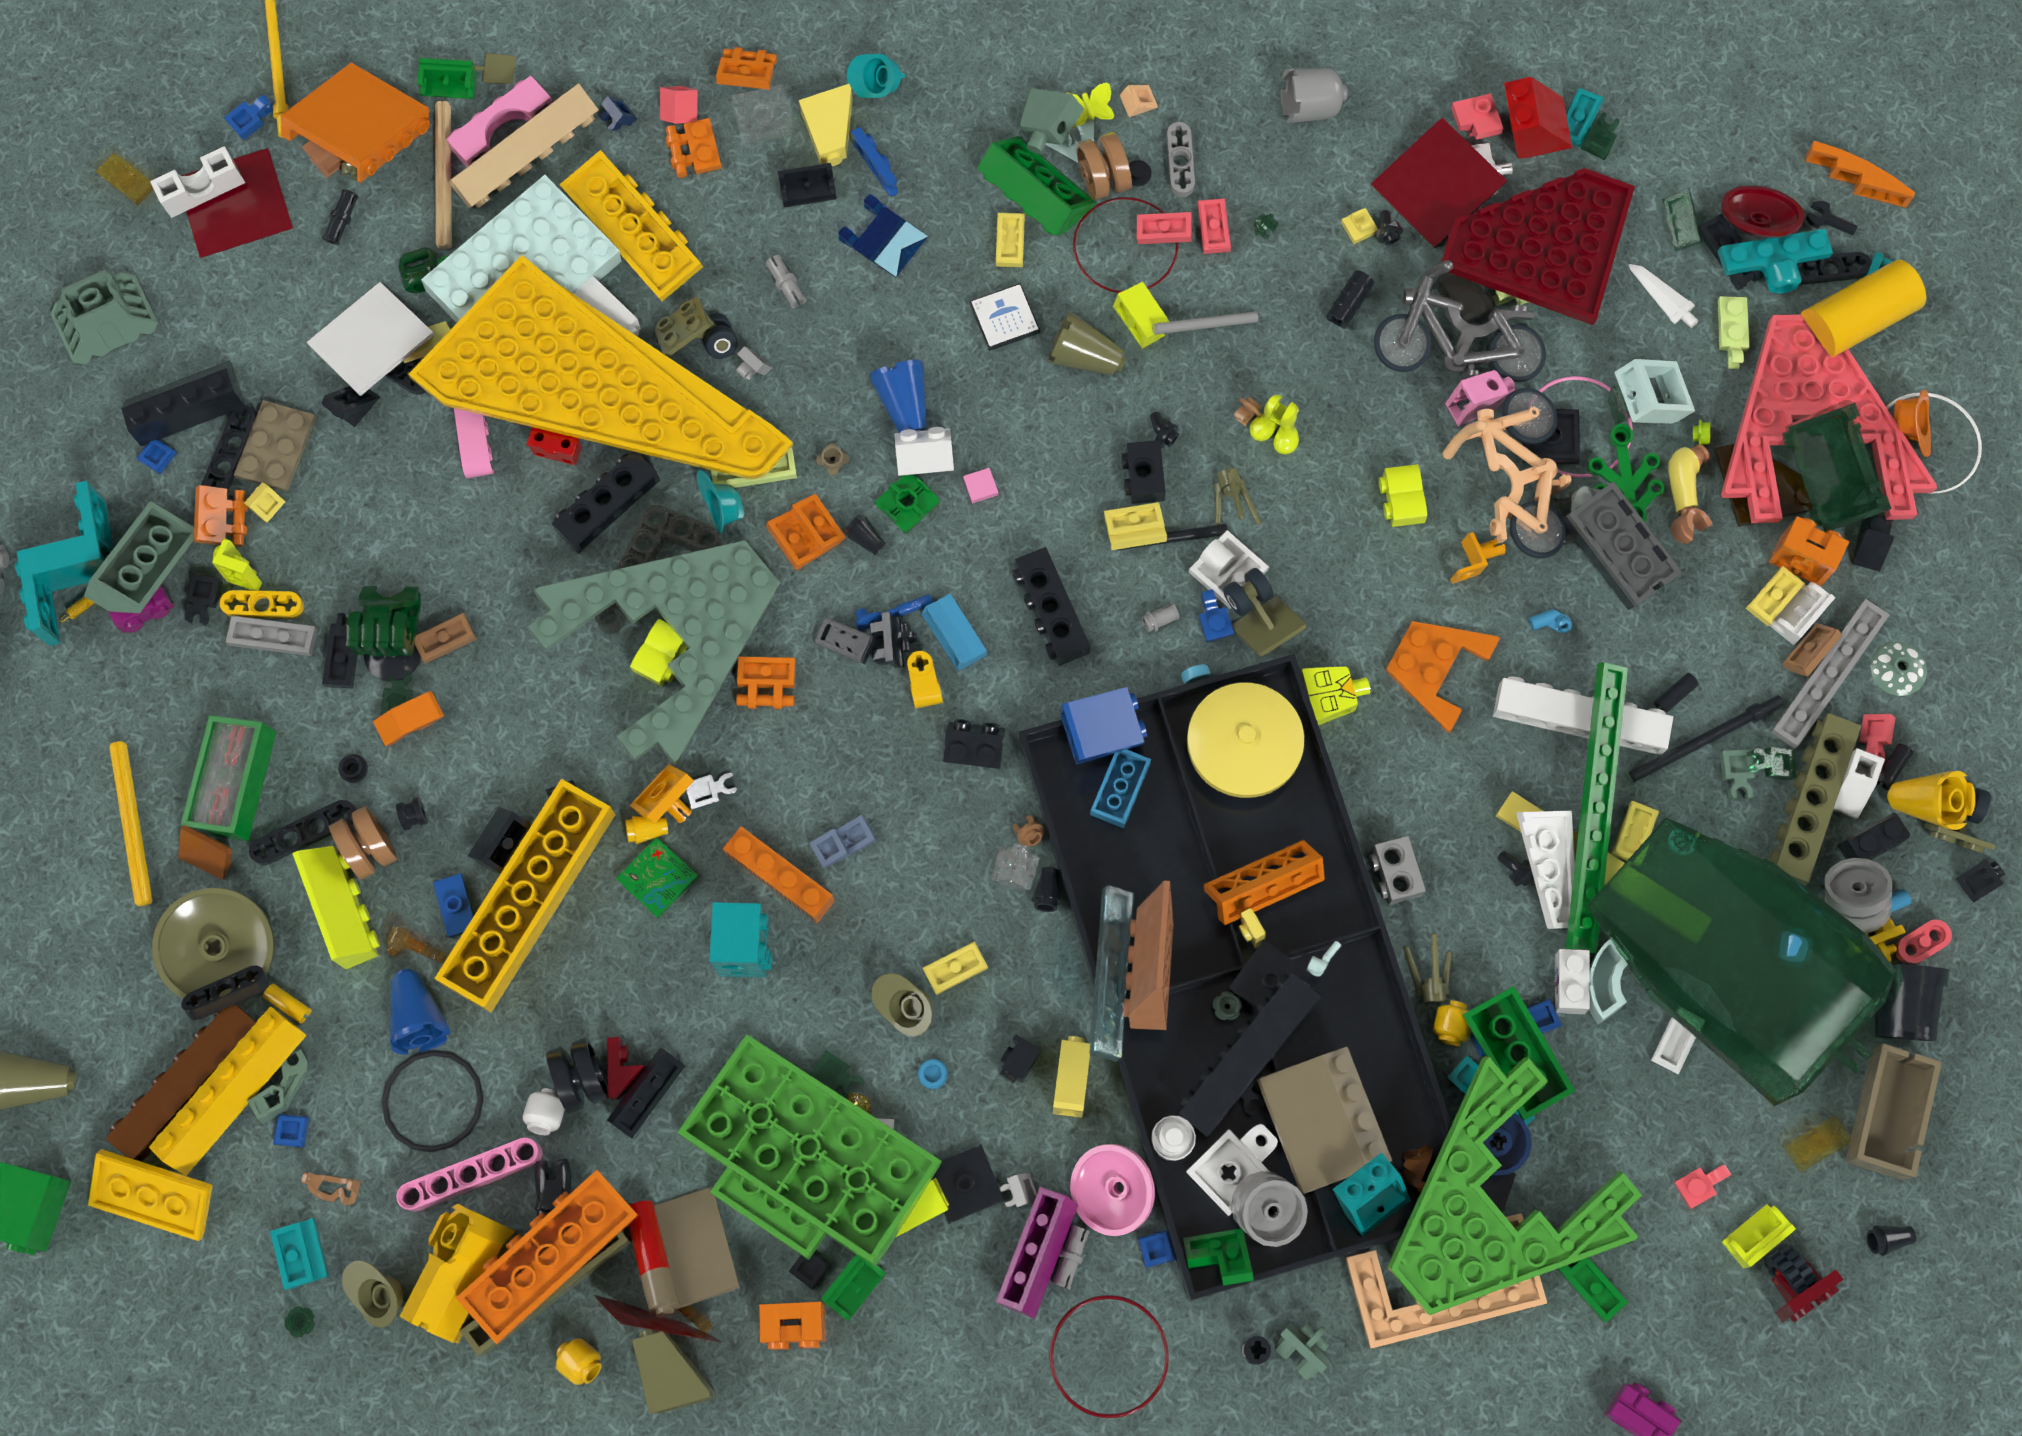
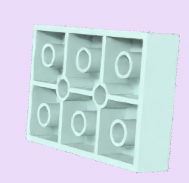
M544 175L421 280L425 291L457 323L521 255L571 293L578 290L592 276L600 281L621 262L620 250Z

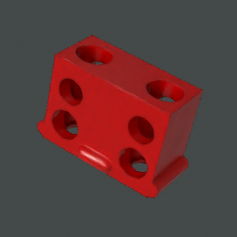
M534 427L531 428L526 446L530 447L535 456L575 466L582 449L579 442L580 438Z

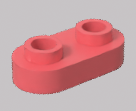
M1931 920L1897 941L1895 945L1897 948V952H1895L1896 957L1900 962L1908 965H1916L1951 942V929L1941 920ZM1930 931L1938 934L1937 941H1933L1930 938ZM1906 946H1911L1914 949L1913 956L1906 953Z

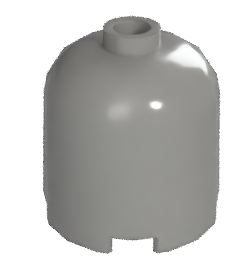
M1288 68L1282 75V79H1287L1286 89L1281 90L1280 93L1283 115H1289L1287 123L1333 118L1339 113L1343 101L1347 99L1346 85L1342 84L1338 73L1331 68Z

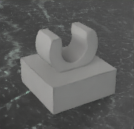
M744 346L738 353L745 362L736 371L743 378L749 380L756 373L766 375L773 368L753 349Z
M1030 1173L1017 1174L1007 1178L1008 1184L1000 1187L1001 1191L1011 1190L1013 1199L1005 1203L1006 1207L1031 1205L1037 1196Z

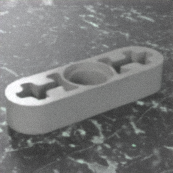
M1175 122L1167 130L1170 189L1178 197H1187L1192 194L1195 186L1191 129L1187 124ZM1176 131H1181L1183 135L1182 146L1177 147V137L1174 136ZM1177 155H1184L1187 157L1188 163L1180 166L1174 163L1173 158ZM1180 173H1184V181L1187 183L1185 189H1181L1179 185Z

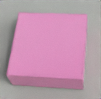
M990 468L963 476L972 504L998 495Z

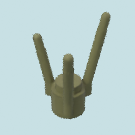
M1229 468L1220 471L1217 474L1218 483L1214 484L1216 493L1215 524L1219 525L1221 523L1222 493L1226 497L1233 496L1238 517L1240 520L1244 519L1239 498L1241 491L1256 524L1260 525L1261 520L1248 494L1244 479H1240L1238 469Z
M1432 933L1433 978L1424 979V985H1422L1408 946H1404V952L1416 985L1417 997L1423 996V1003L1447 1002L1446 995H1449L1452 952H1446L1443 979L1439 978L1437 934Z

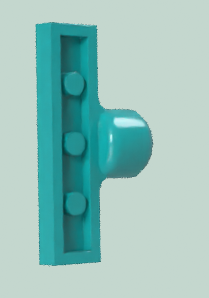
M1819 229L1779 238H1767L1725 245L1719 248L1718 254L1725 276L1758 270L1764 274L1769 291L1773 294H1783L1796 289L1802 281L1797 266L1798 263L1830 258L1833 251L1826 229Z

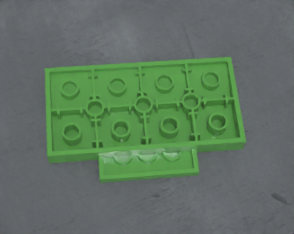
M747 1034L677 1132L683 1139L726 1167V1170L710 1191L713 1196L808 1260L824 1237L828 1235L875 1268L942 1163L941 1160Z

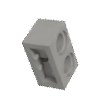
M1409 836L1376 844L1372 849L1373 854L1369 855L1372 870L1379 872L1381 882H1378V890L1381 898H1387L1388 904L1392 905L1422 897L1426 890ZM1393 852L1396 854L1398 863H1388L1384 858V853ZM1396 879L1403 880L1407 885V890L1404 892L1397 891L1393 886V881Z

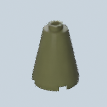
M1070 311L1067 312V318L1064 317L1053 341L1054 349L1052 353L1049 352L1047 362L1051 364L1113 376L1115 371L1120 373L1126 361V357L1122 356L1124 350Z
M0 1051V1110L69 1096L70 1090L76 1089L77 1074L76 1072H71L70 1066Z

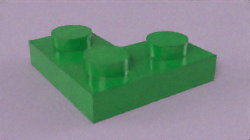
M1241 1228L1183 1238L1188 1268L1219 1264L1223 1286L1254 1281L1244 1232Z

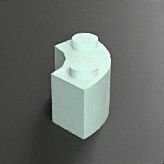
M1613 938L1609 939L1602 946L1590 964L1589 1011L1598 1025L1621 1009L1627 1002L1621 992L1620 979L1624 968L1631 960Z

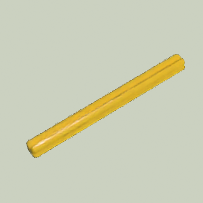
M117 741L111 743L109 748L134 903L138 906H145L152 903V895L126 743Z

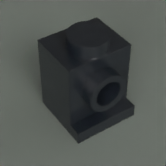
M1015 1034L1013 1043L1016 1046L1014 1048L1009 1046L1000 1061L1004 1065L999 1073L1002 1078L1012 1084L1016 1080L1023 1083L1041 1054V1049Z

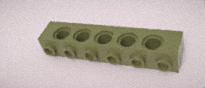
M1830 713L1824 716L1821 721L1817 719L1811 731V736L1815 737L1812 746H1807L1802 757V761L1806 762L1804 771L1798 772L1793 787L1797 788L1795 797L1789 798L1784 813L1789 814L1785 824L1781 823L1776 833L1775 839L1780 840L1777 850L1773 849L1767 859L1766 865L1770 866L1768 875L1800 888L1809 883L1862 725ZM1824 742L1830 743L1834 747V753H1830L1825 749ZM1815 768L1822 769L1825 772L1826 779L1818 777ZM1806 794H1812L1817 800V805L1809 803ZM1798 820H1803L1807 823L1808 831H1803L1799 828ZM1789 846H1794L1798 849L1799 858L1790 854Z

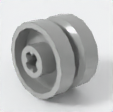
M1865 858L1842 860L1829 869L1825 876L1824 912L1829 922L1840 930L1856 934L1876 931L1887 923L1891 916L1892 878L1887 869L1879 863Z
M1260 1171L1248 1175L1238 1184L1232 1197L1231 1209L1234 1220L1245 1233L1262 1245L1278 1247L1288 1244L1299 1236L1306 1224L1308 1209L1305 1197L1296 1186L1275 1172Z

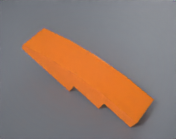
M1813 141L1807 151L1806 162L1831 168L1829 178L1855 184L1853 192L1855 195L1904 208L1914 198L1915 192L1893 175L1849 152L1817 141Z

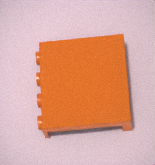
M351 62L281 115V136L289 141L299 134L356 167L357 181L361 183L367 177L374 175L383 164L390 162L403 148H407L419 135L426 133L430 125L429 108Z

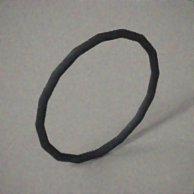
M431 1050L412 1055L396 1067L385 1084L381 1104L385 1124L398 1141L413 1150L435 1152L453 1147L470 1134L480 1118L484 1097L480 1078L467 1061L451 1052ZM430 1056L450 1058L465 1067L475 1082L478 1098L474 1117L465 1131L450 1142L435 1146L415 1144L400 1135L391 1122L388 1109L391 1085L401 1070L415 1060Z

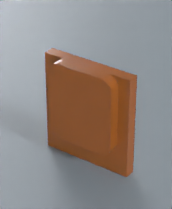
M185 825L180 830L178 858L224 880L227 871L231 867L232 850L219 841Z

